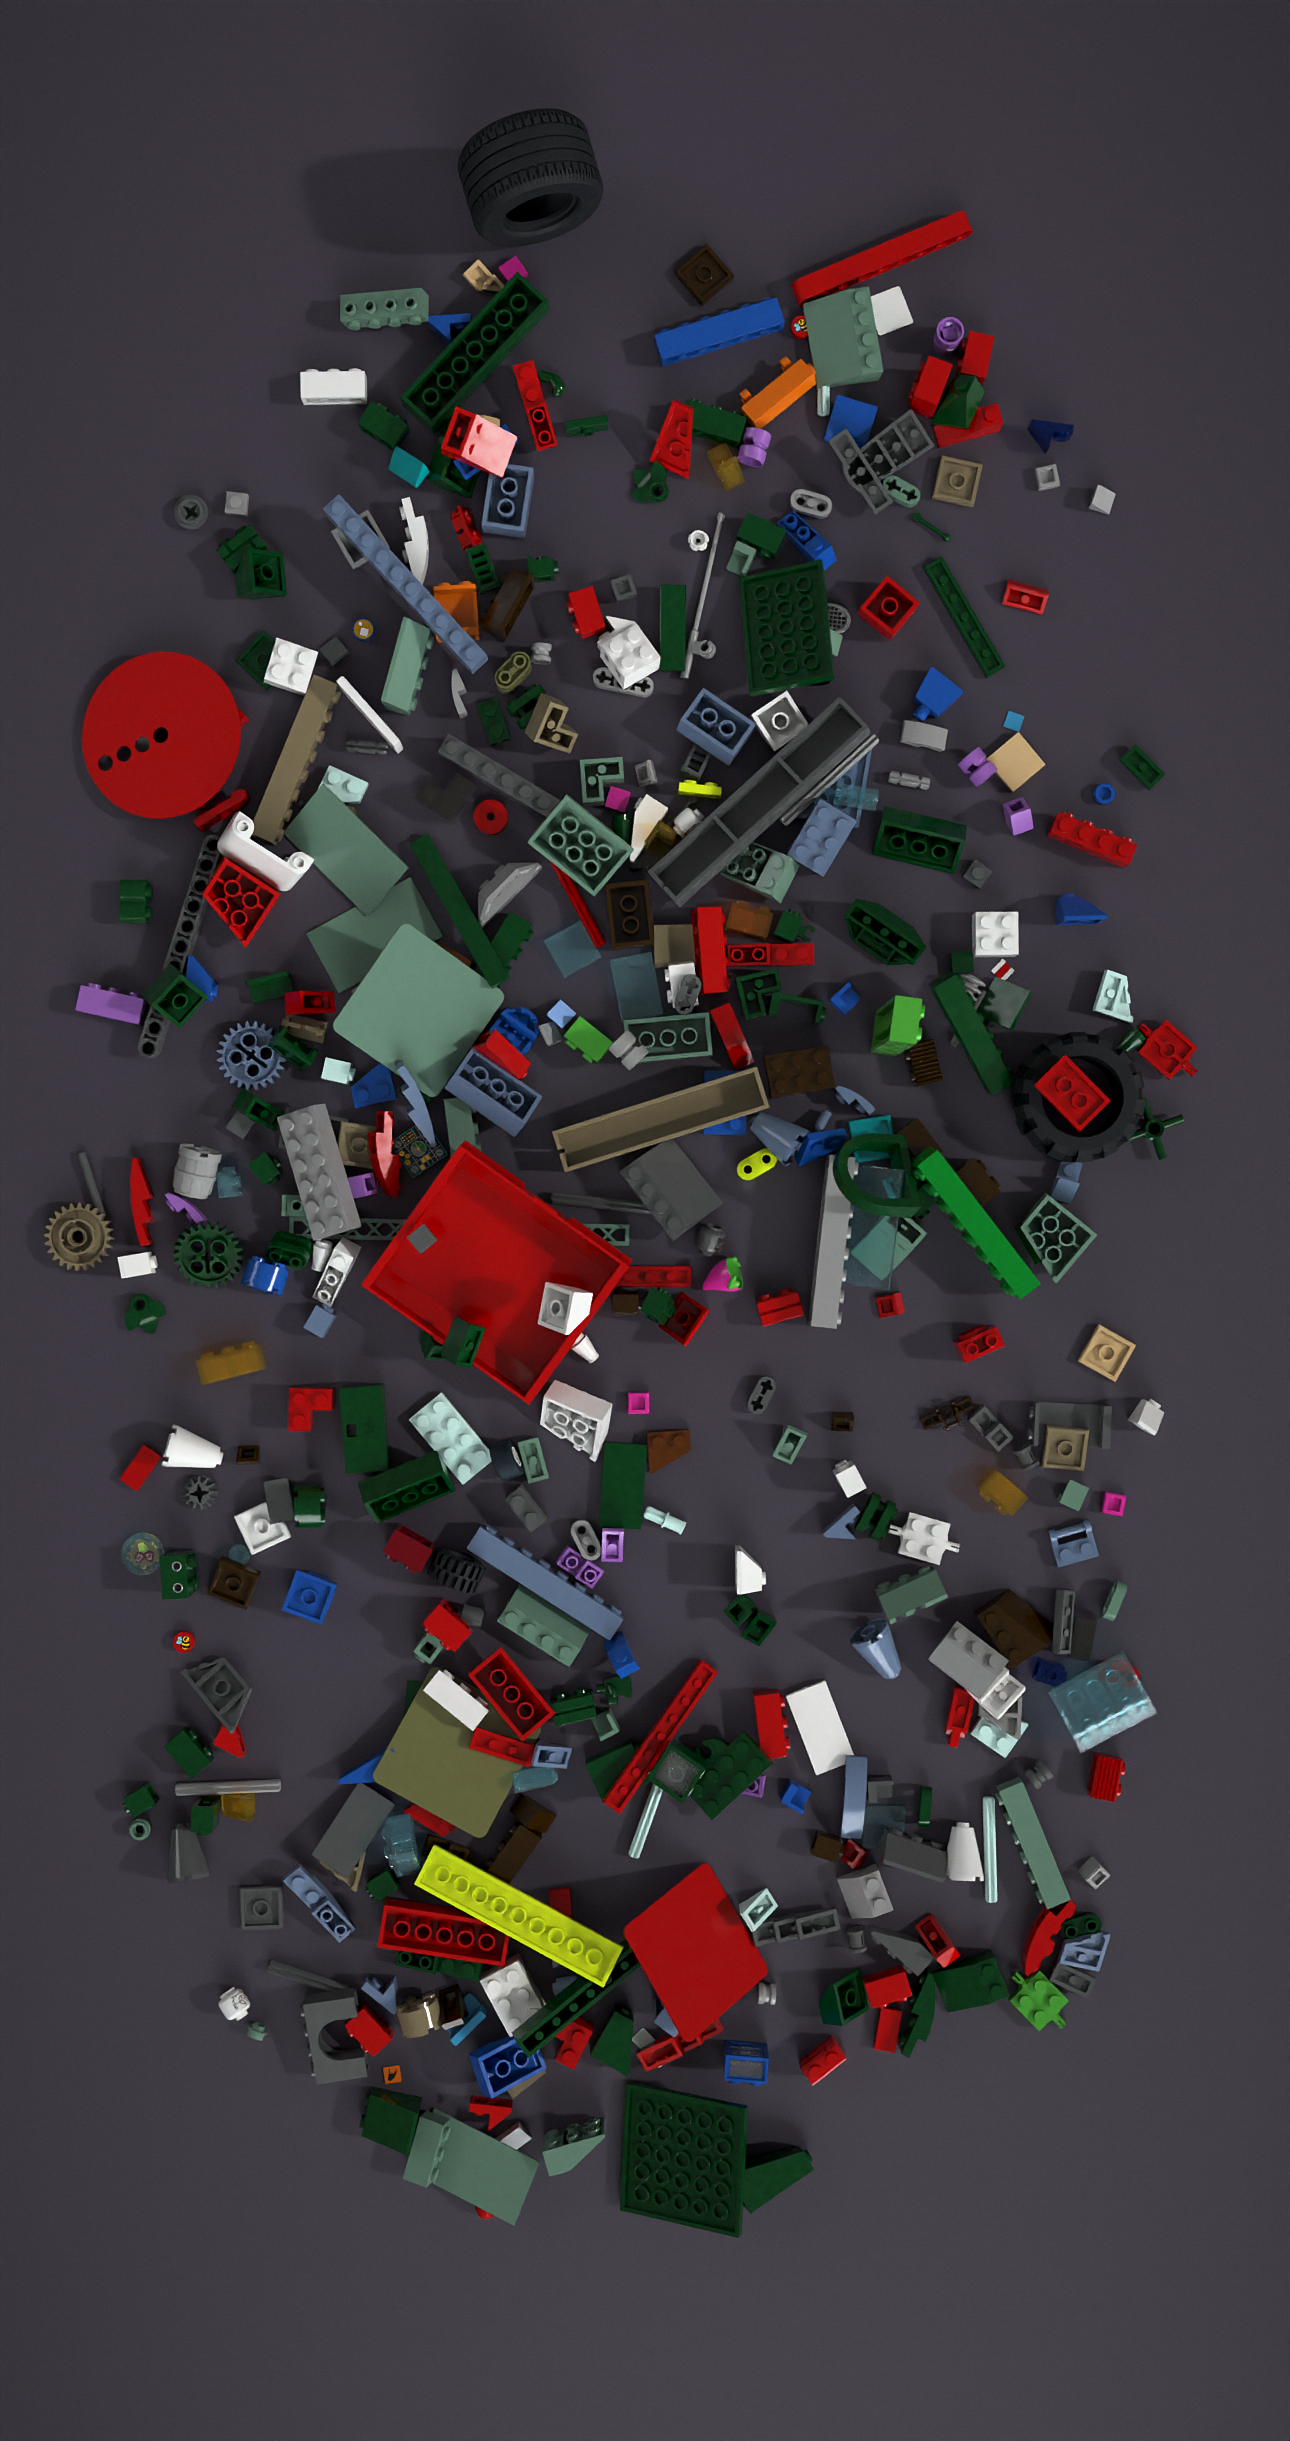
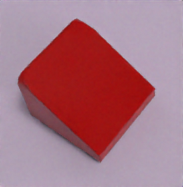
M901 1292L875 1297L880 1318L899 1315L905 1312Z
M849 1838L844 1845L841 1859L852 1869L858 1870L870 1852Z

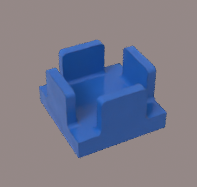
M297 1569L282 1610L322 1625L336 1593L337 1583L329 1581L330 1577L309 1570V1572Z

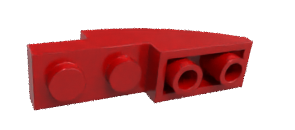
M530 360L514 365L513 371L537 452L558 446L534 361Z
M814 943L727 945L728 967H795L815 965Z
M376 1111V1132H368V1146L372 1168L384 1194L390 1197H398V1192L401 1188L399 1181L401 1160L399 1159V1154H391V1150L394 1147L392 1128L394 1127L395 1120L393 1112Z
M1073 1899L1057 1905L1053 1910L1047 1909L1045 1906L1032 1925L1022 1955L1021 1967L1027 1976L1036 1972L1045 1956L1048 1957L1053 1952L1055 1942L1051 1936L1057 1934L1066 1918L1069 1919L1074 1914L1076 1904Z

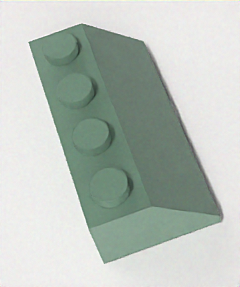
M403 617L381 702L386 710L410 716L411 710L415 711L417 698H415L416 691L421 690L423 678H421L422 669L426 670L429 657H426L428 649H432L434 637L429 628L406 617Z
M521 1583L497 1620L500 1624L570 1667L591 1631V1628Z

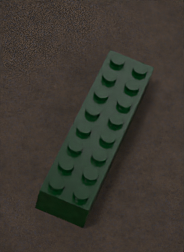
M516 272L400 397L403 407L434 435L444 425L446 418H450L453 415L455 408L461 407L550 311L549 301L521 274Z

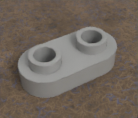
M798 489L792 493L790 498V506L795 512L818 519L826 518L832 509V502L827 496L808 490ZM797 500H803L804 504L798 505ZM822 505L825 510L819 511L817 506Z
M584 1519L575 1521L571 1527V1535L581 1555L587 1560H596L601 1555L602 1546L591 1524ZM583 1526L586 1531L579 1533L578 1527ZM589 1545H593L595 1547V1551L589 1552L587 1550V1547Z

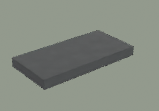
M358 1783L312 1853V1856L345 1878H348L395 1803L366 1784Z

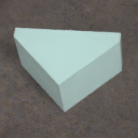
M767 1888L739 1904L740 1914L752 1932L778 1907Z

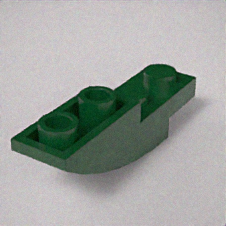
M398 1950L395 1959V1965L434 1975L437 1972L476 1982L480 1980L483 1964Z
M928 1967L918 1976V1986L915 1992L912 1991L913 1996L908 1999L910 2010L914 2015L911 2014L909 2016L907 2031L905 2034H901L898 2042L901 2054L910 2058L918 2039L926 2042L934 2018L935 1984L931 1969Z

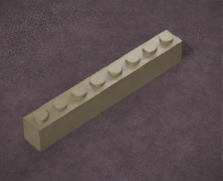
M313 675L254 818V831L251 836L275 846L277 841L280 842L285 831L283 826L285 822H289L293 812L291 810L293 802L298 801L301 793L299 787L302 782L305 783L309 771L307 768L309 763H313L317 754L315 749L317 744L321 743L324 738L325 731L323 729L325 724L330 723L333 716L332 707L340 699L341 692L339 691L338 684Z

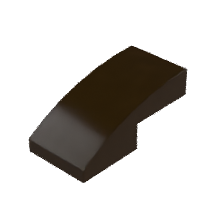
M428 1833L421 1852L422 1856L428 1857L433 1845L436 1844L467 1861L470 1848Z

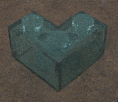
M410 1813L385 1818L386 1827L382 1828L384 1840H387V1846H384L385 1858L389 1859L390 1869L395 1871L397 1877L420 1873L422 1869L421 1853L416 1843L415 1825Z

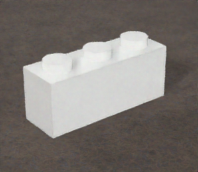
M352 368L349 371L328 369L327 372H319L316 369H308L306 372H300L301 399L304 405L367 404V377L365 371Z
M446 1669L443 1672L438 1670L423 1691L473 1731L489 1710L485 1708L488 1704L479 1696L474 1699L469 1695L471 1690L463 1683L458 1686L452 1681L455 1677Z

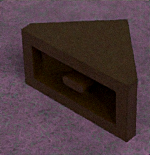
M522 1792L510 1809V1812L526 1828L542 1833L547 1832L557 1816L556 1813Z

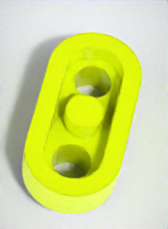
M762 1149L742 1160L737 1166V1174L743 1180H752L773 1168L777 1158L769 1149ZM764 1155H768L770 1157L769 1163H764L762 1161V1157ZM747 1165L752 1168L749 1174L744 1172V1167Z

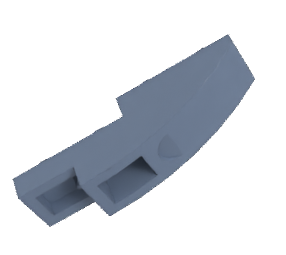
M300 1864L283 1877L286 1885L311 1909V1914L339 1943L356 1929L349 1916L314 1874L311 1876Z

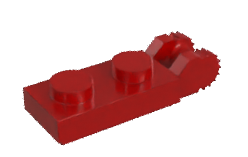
M243 789L233 791L229 799L220 800L215 804L214 808L209 811L204 810L200 812L193 821L199 830L204 832L245 807L250 801L249 795Z

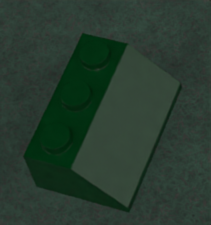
M446 418L428 467L430 473L425 479L441 489L471 499L481 470L465 480L453 463L455 459L442 455L441 446L452 419Z

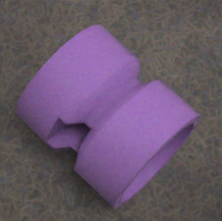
M946 317L938 323L933 337V346L939 354L951 355L958 350L964 335L962 322L954 317Z
M755 427L745 428L742 438L744 445L740 446L737 460L751 467H763L767 454L764 450L769 447L771 434Z
M980 747L973 750L958 764L965 774H970L969 779L976 788L998 770L991 760L986 761V754Z

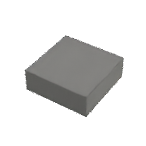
M1056 464L1034 469L1038 491L1060 486Z

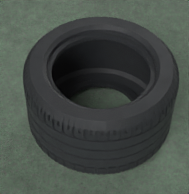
M553 108L531 109L496 120L482 128L469 139L458 159V173L474 228L481 237L493 244L501 246H526L559 237L589 219L598 208L603 196V182L587 128L578 117L564 110Z

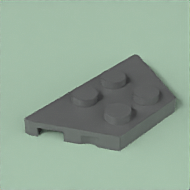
M225 1657L214 1660L212 1663H203L198 1667L182 1670L181 1674L232 1734L251 1695L252 1688Z

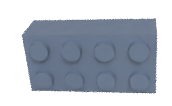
M473 1047L444 1087L513 1137L523 1128L543 1097Z

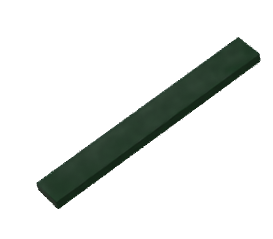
M427 833L410 843V847L490 987L493 989L510 979L508 972L429 834Z

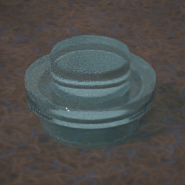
M237 1544L230 1549L229 1559L246 1564L250 1559V1551L247 1546Z

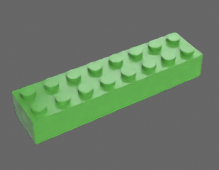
M895 995L876 1010L870 1053L897 1056L921 1040L922 1027H919V1021L921 1018H924L925 1005H922V999Z

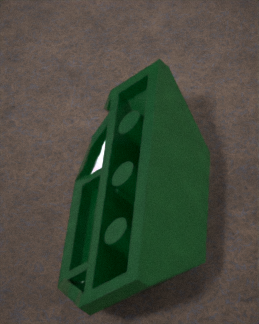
M855 899L844 915L852 941L886 965H914L926 949V945L914 927L879 903Z

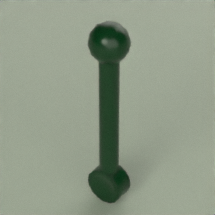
M920 513L913 514L912 519L914 522L922 523L941 536L945 542L951 539L948 533L944 534L922 519Z

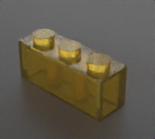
M254 1341L243 1343V1348L236 1350L234 1346L221 1349L222 1353L214 1355L213 1351L201 1354V1359L196 1360L202 1385L266 1369L267 1364L261 1343L256 1345Z

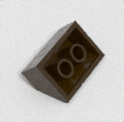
M513 568L509 574H504L500 583L502 587L499 593L495 592L490 601L492 605L489 611L485 610L480 619L482 630L503 642L506 641L535 588L533 574Z

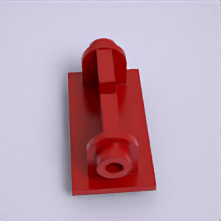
M458 505V510L451 512L450 519L456 532L464 531L458 535L462 549L466 550L482 544V536L474 525L472 512L470 509Z

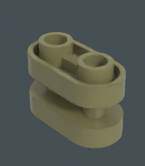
M521 651L515 652L496 671L495 683L501 693H512L530 675L532 666L530 657L526 653Z

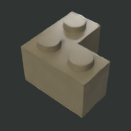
M541 693L525 733L534 742L569 754L578 736L574 729L563 723L569 708L560 699Z

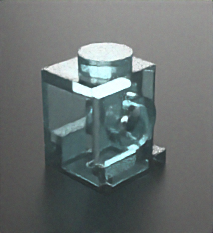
M235 1167L222 1168V1172L216 1173L219 1198L244 1196V1192H239V1188L242 1187L241 1176L237 1175Z

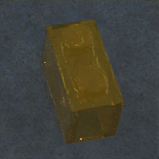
M992 1468L977 1485V1488L981 1490L979 1495L987 1502L993 1500L997 1504L995 1509L1004 1516L1008 1513L1012 1517L1028 1499L1022 1491L995 1468Z

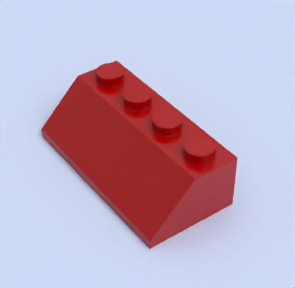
M502 1647L490 1654L467 1673L522 1742L555 1714Z

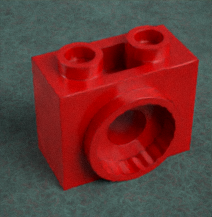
M986 1324L960 1334V1339L953 1342L961 1361L964 1363L973 1361L1005 1346L997 1326H987Z

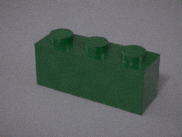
M697 399L685 400L684 404L694 408L692 435L739 449L747 417H744L742 413L737 411H724L722 407L717 405H704L703 402Z

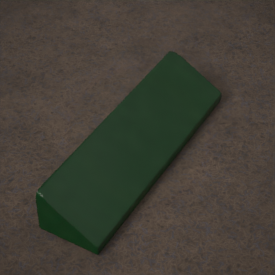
M663 584L660 586L659 668L665 673L685 671L686 585Z

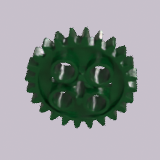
M208 1220L207 1226H204L199 1221L198 1228L191 1224L190 1231L184 1229L183 1235L178 1236L177 1240L179 1242H176L174 1248L177 1250L173 1253V1256L178 1257L175 1259L174 1264H181L177 1271L185 1272L183 1279L191 1277L190 1284L196 1280L198 1281V1287L205 1283L207 1289H209L211 1283L218 1288L219 1282L226 1285L227 1278L232 1281L234 1278L233 1273L238 1274V1267H242L243 1262L239 1259L244 1257V1253L240 1252L243 1249V1245H236L240 1238H232L235 1231L227 1233V1225L221 1229L219 1228V1222L212 1226L210 1220ZM207 1237H209V1238L211 1239V1245H210V1256H211V1259H210V1272H207V1270H206V1267H207V1253H206V1250H207V1247H208ZM199 1241L203 1246L196 1247L193 1245V1242ZM221 1242L225 1247L218 1248L214 1243ZM199 1261L203 1266L196 1267L192 1262ZM221 1262L225 1267L217 1268L214 1263Z

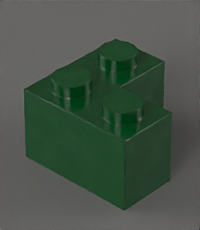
M778 968L735 978L744 1022L766 1016L762 996L782 990Z

